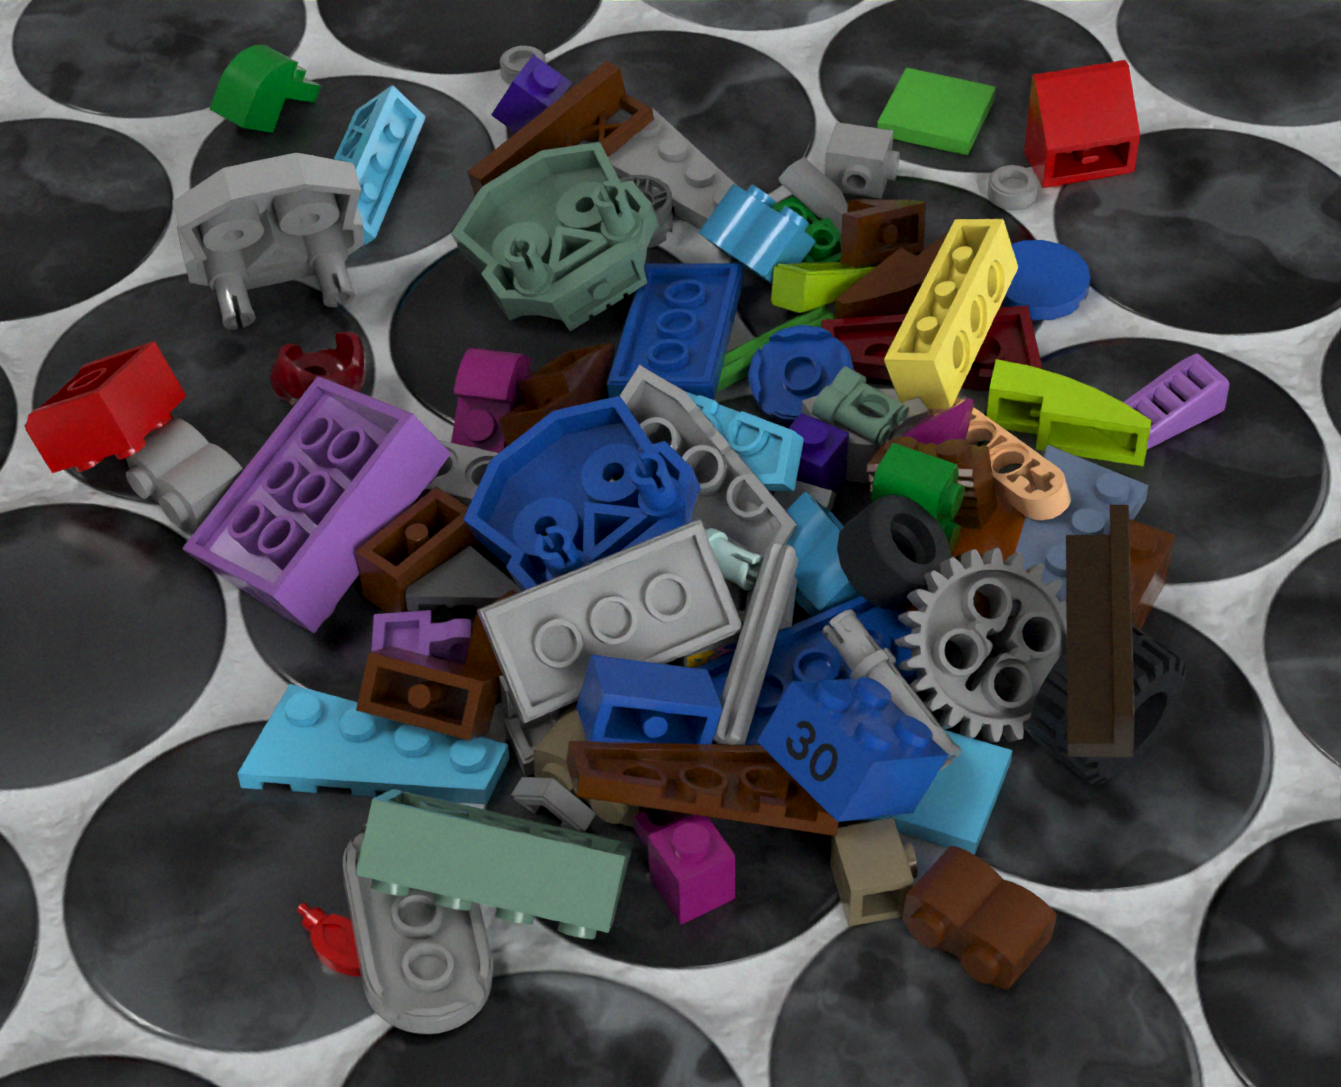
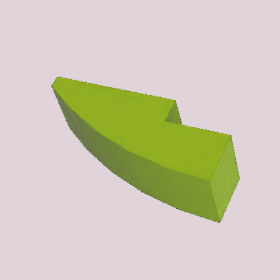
M995 360L986 416L1005 430L1036 434V450L1046 451V447L1049 445L1074 456L1144 466L1152 420L1118 399L1069 377L1029 365Z

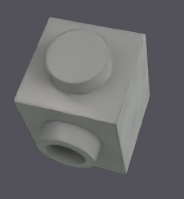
M836 122L826 149L825 176L840 188L842 193L881 199L887 180L895 181L899 167L900 152L892 151L893 130Z

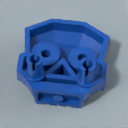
M621 396L552 411L493 457L485 470L463 520L473 536L496 557L507 564L506 568L515 583L524 591L692 522L691 515L701 487L693 468L666 441L652 444ZM623 475L619 480L609 482L614 476ZM546 531V533H547L548 535H547V536H542L543 533Z

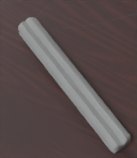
M773 543L766 548L720 699L723 709L714 734L713 744L745 745L798 565L796 549L791 545L782 546Z

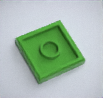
M906 67L877 122V128L893 130L894 140L968 156L993 105L996 87Z

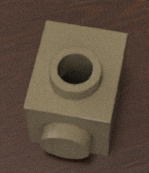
M894 818L877 821L859 820L847 826L838 827L836 836L832 835L830 866L848 926L903 917L906 894L913 887V878H917L918 870L912 843L909 840L901 842Z

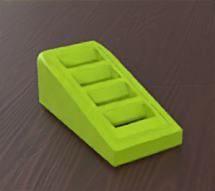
M841 262L778 264V266H774L771 302L774 306L797 313L819 308L834 302L837 297L875 267L864 265L855 268L841 264Z

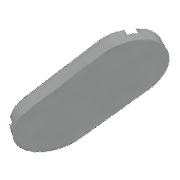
M365 824L361 827V834L355 837L353 842L350 840L344 850L343 883L363 989L367 1001L383 1020L404 1031L433 1034L455 1029L471 1020L482 1009L489 997L492 986L493 960L480 903L472 902L470 910H458L435 904L433 902L434 893L410 888L408 896H398L382 893L370 888L372 879L356 875L367 825Z

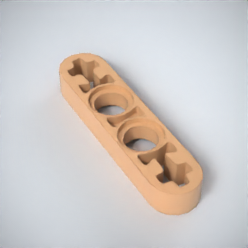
M957 397L953 406L963 399ZM973 407L966 441L970 445L980 441H990L986 446L989 448L995 494L1023 515L1033 520L1043 521L1061 515L1071 502V494L1061 469ZM927 408L929 410V416L932 414L936 415L942 411L947 410ZM1023 464L1013 472L998 473L1000 469L1008 465ZM1035 483L1037 490L1032 491L1031 486Z

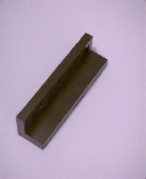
M1110 505L1109 535H1066L1068 757H1133L1135 711L1129 505Z

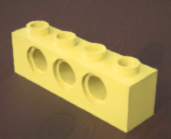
M1004 219L954 220L884 358L899 402L902 403L919 397L929 409H949L953 406L1018 270V264Z

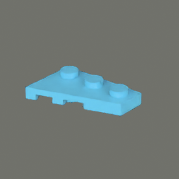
M686 392L768 491L795 490L804 441L802 436L778 424L743 411L738 412L704 396H696Z

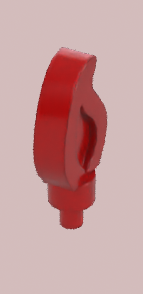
M305 902L300 904L297 908V913L303 917L302 926L310 933L313 951L321 963L341 974L361 976L351 920L331 913L328 915L320 907L312 909Z

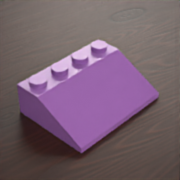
M317 376L182 549L191 557L282 617L315 633L323 621L333 613L336 604L359 575L355 551L412 506L425 487L435 479L438 470L451 453L413 413Z

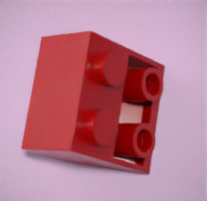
M1126 60L1032 75L1024 154L1042 188L1134 173L1140 130L1130 69Z

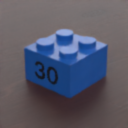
M868 677L791 682L757 740L837 822L913 813L949 756L932 739V731L923 722L914 717L907 716L890 700V691L878 681Z

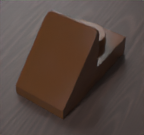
M850 200L847 213L842 214L841 264L856 268L884 261L900 247L912 254L924 251L926 202L920 200Z

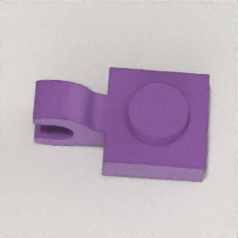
M431 610L374 614L371 651L392 646L431 657L438 656L446 661L458 664H465L472 635V622L469 619H453L443 623H434Z

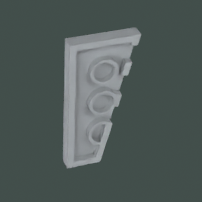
M652 108L654 120L608 158L619 179L631 175H648L666 183L672 192L674 215L701 229L732 184L735 183ZM599 139L581 141L577 145L599 142Z

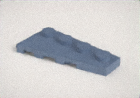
M1047 445L1044 458L1060 468L1064 473L1071 494V502L1061 515L1053 519L1042 521L1026 517L1015 553H1023L1024 571L1040 562L1045 565L1041 582L1044 584L1059 578L1063 581L1060 590L1055 595L1059 602L1066 600V535H1109L1110 505H1129V519L1134 520L1146 501L1149 485ZM1012 601L1013 606L1007 620L1012 619L1018 610V605L1015 601ZM1025 623L1022 630L1023 637L1038 643V636L1035 630Z

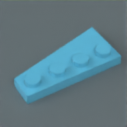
M289 684L237 773L241 788L262 789L265 782L290 784L291 791L317 793L318 786L351 788L352 796L377 797V792L397 789L450 802L487 804L510 756L507 743L481 736L469 741L356 711L358 702Z

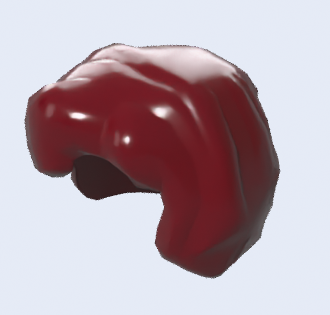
M348 331L338 332L335 335L336 349L326 348L317 352H303L301 346L288 343L283 345L277 353L276 362L272 366L270 376L272 388L279 400L288 403L293 408L317 376L359 392L366 379V356L360 336Z

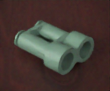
M847 366L839 371L830 386H826L820 392L812 408L814 416L831 425L838 422L874 443H878L880 446L888 440L894 424L900 426L909 413L907 405L905 406L896 399L866 384L865 376ZM861 405L881 416V418H870L859 412L857 408Z

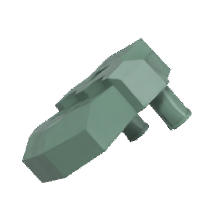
M595 142L539 151L482 186L451 234L460 252L482 275L493 299L509 320L520 316L539 315L563 320L569 331H572L588 321L589 315L596 316L607 309L605 305L610 304L612 306L624 298L623 294L627 293L629 295L648 283L644 271L647 247L653 233L660 225L651 202L633 181L620 182L601 143Z

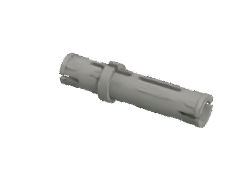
M852 609L843 611L831 619L829 623L834 628L832 629L830 625H827L823 628L822 634L829 640L852 670L850 678L868 677L884 685L891 693L890 700L907 716L914 717L923 722L932 731V739L949 754L939 771L953 762L950 756L957 758L962 752L961 749L947 735L936 718L894 666L896 658L888 648L884 650L880 648Z

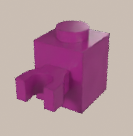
M665 810V817L669 823L659 826L653 824L644 811L634 816V829L640 840L648 846L650 881L680 925L735 899V854L708 816L693 814L685 818L684 813Z

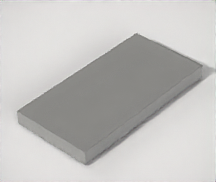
M701 519L679 526L477 609L523 723L578 701L591 655L666 664L741 632L743 627Z

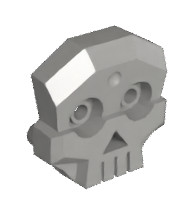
M297 152L222 168L172 201L178 222L177 232L189 283L209 286L212 290L216 291L222 314V323L225 328L238 329L235 309L239 311L243 328L255 321L256 316L252 310L247 291L254 288L317 275L323 294V303L326 306L338 307L335 287L338 288L342 305H346L355 299V291L352 288L345 264L348 255L364 245L363 223L357 206L361 187L354 163Z

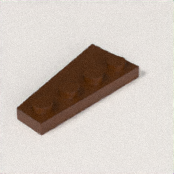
M569 741L566 764L576 797L833 836L837 834L839 822L761 745Z

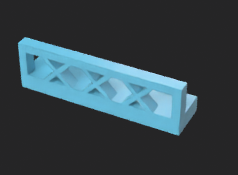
M393 85L355 111L334 160L354 163L361 187L357 206L363 223L364 245L374 240L377 236L426 118Z

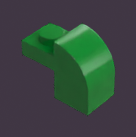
M254 45L240 52L226 67L209 110L242 128L273 133L285 98L316 103L321 85L305 78L307 70L298 66L297 61L266 45Z

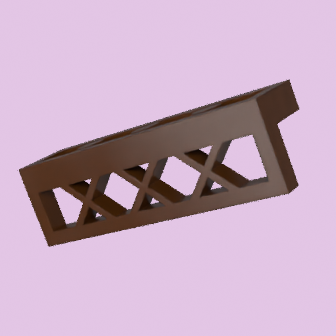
M606 61L467 171L474 195H477L482 186L542 150L575 146L581 141L599 139L606 155L609 157L654 120L653 110L626 93L621 69ZM621 109L632 115L625 122L607 124V120Z

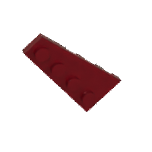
M1028 305L999 307L961 388L989 391L996 359L1043 369ZM907 314L822 320L821 328L831 332L833 337L837 338L841 343L843 342L848 348L854 371L868 378L891 380L884 358Z

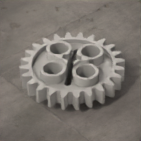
M1000 548L986 551L982 559L978 551L974 549L961 555V563L954 556L940 563L942 574L935 570L926 573L924 578L928 585V591L917 589L907 595V598L918 610L905 612L898 617L900 622L912 629L911 634L895 639V645L910 649L912 656L899 663L898 669L904 671L915 670L918 678L911 682L909 686L915 692L922 690L926 692L928 697L924 704L930 712L939 708L943 711L939 722L943 730L952 728L961 721L960 735L970 739L975 738L981 729L983 742L987 743L999 742L1002 733L1008 742L1023 739L1024 729L1030 734L1028 724L1039 689L1054 664L1067 650L1066 600L1059 602L1055 596L1060 590L1063 581L1059 578L1046 584L1041 582L1045 566L1043 563L1040 562L1030 566L1024 571L1023 553L1017 552L1010 555L1003 563ZM975 591L981 592L988 599L990 604L988 618L982 617L974 607L973 597ZM1012 601H1015L1018 605V610L1012 619L1007 620L1013 606ZM1025 623L1030 625L1038 636V645L1035 651L1031 650L1024 642L1022 630ZM998 633L992 643L986 638V636ZM948 640L954 642L961 651L962 661L958 669L952 667L945 657L944 648ZM992 649L998 653L996 656L987 658ZM977 671L971 685L972 690L969 691L965 686L966 681L971 673ZM997 673L1002 674L1010 685V695L1007 701L1002 700L994 689V679Z

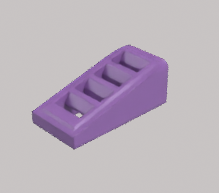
M1196 353L1174 365L1123 403L1152 420L1151 423L1153 425L1150 428L1147 449L1223 412L1226 405L1229 382L1226 377ZM1181 396L1185 400V402H1183L1178 397ZM1158 406H1161L1168 414L1166 415Z

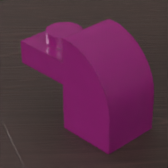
M474 347L466 351L459 366L453 392L458 396L451 443L476 447L500 453L507 447L499 418L524 402L518 381L529 375L531 358L520 353Z

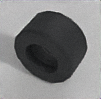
M894 494L876 499L848 521L839 533L837 545L840 565L850 584L865 600L881 609L893 611L911 607L913 604L907 598V595L917 589L928 591L924 575L933 570L942 574L940 563L952 557L947 537L937 520L915 501L908 497Z

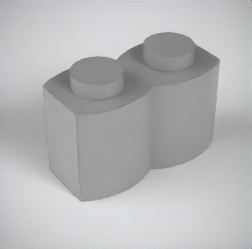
M175 418L145 438L146 445L137 453L126 458L129 470L126 472V478L132 489L141 498L146 499L150 496L158 502L171 522L175 525L183 523L196 531L244 469L225 450L209 443L192 425L182 419Z

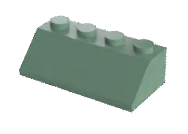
M391 789L372 799L356 875L372 879L370 888L382 893L408 896L409 889L414 888L434 893L433 902L440 906L458 910H470L472 902L497 907L495 916L505 921L531 925L533 924L534 916L558 921V931L579 938L595 939L597 930L609 933L613 925L633 843Z

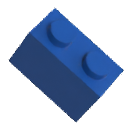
M591 655L576 706L587 741L712 744L723 709L709 673L705 669Z

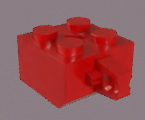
M152 341L86 363L71 380L44 404L28 414L27 423L24 426L51 473L75 467L77 472H82L94 467L105 457L115 455L117 460H121L140 451L146 445L144 437L148 433L165 426L173 419L171 411L186 397V394L156 342Z

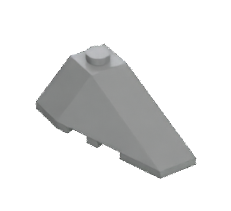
M639 365L620 396L652 444L666 441L693 468L701 490L695 500L691 521L701 519L704 530L709 528L717 529L726 534L728 542L764 557L766 548L773 543L782 546L786 545L798 527L793 519L734 451L689 395L682 389ZM616 475L609 482H615L623 475Z

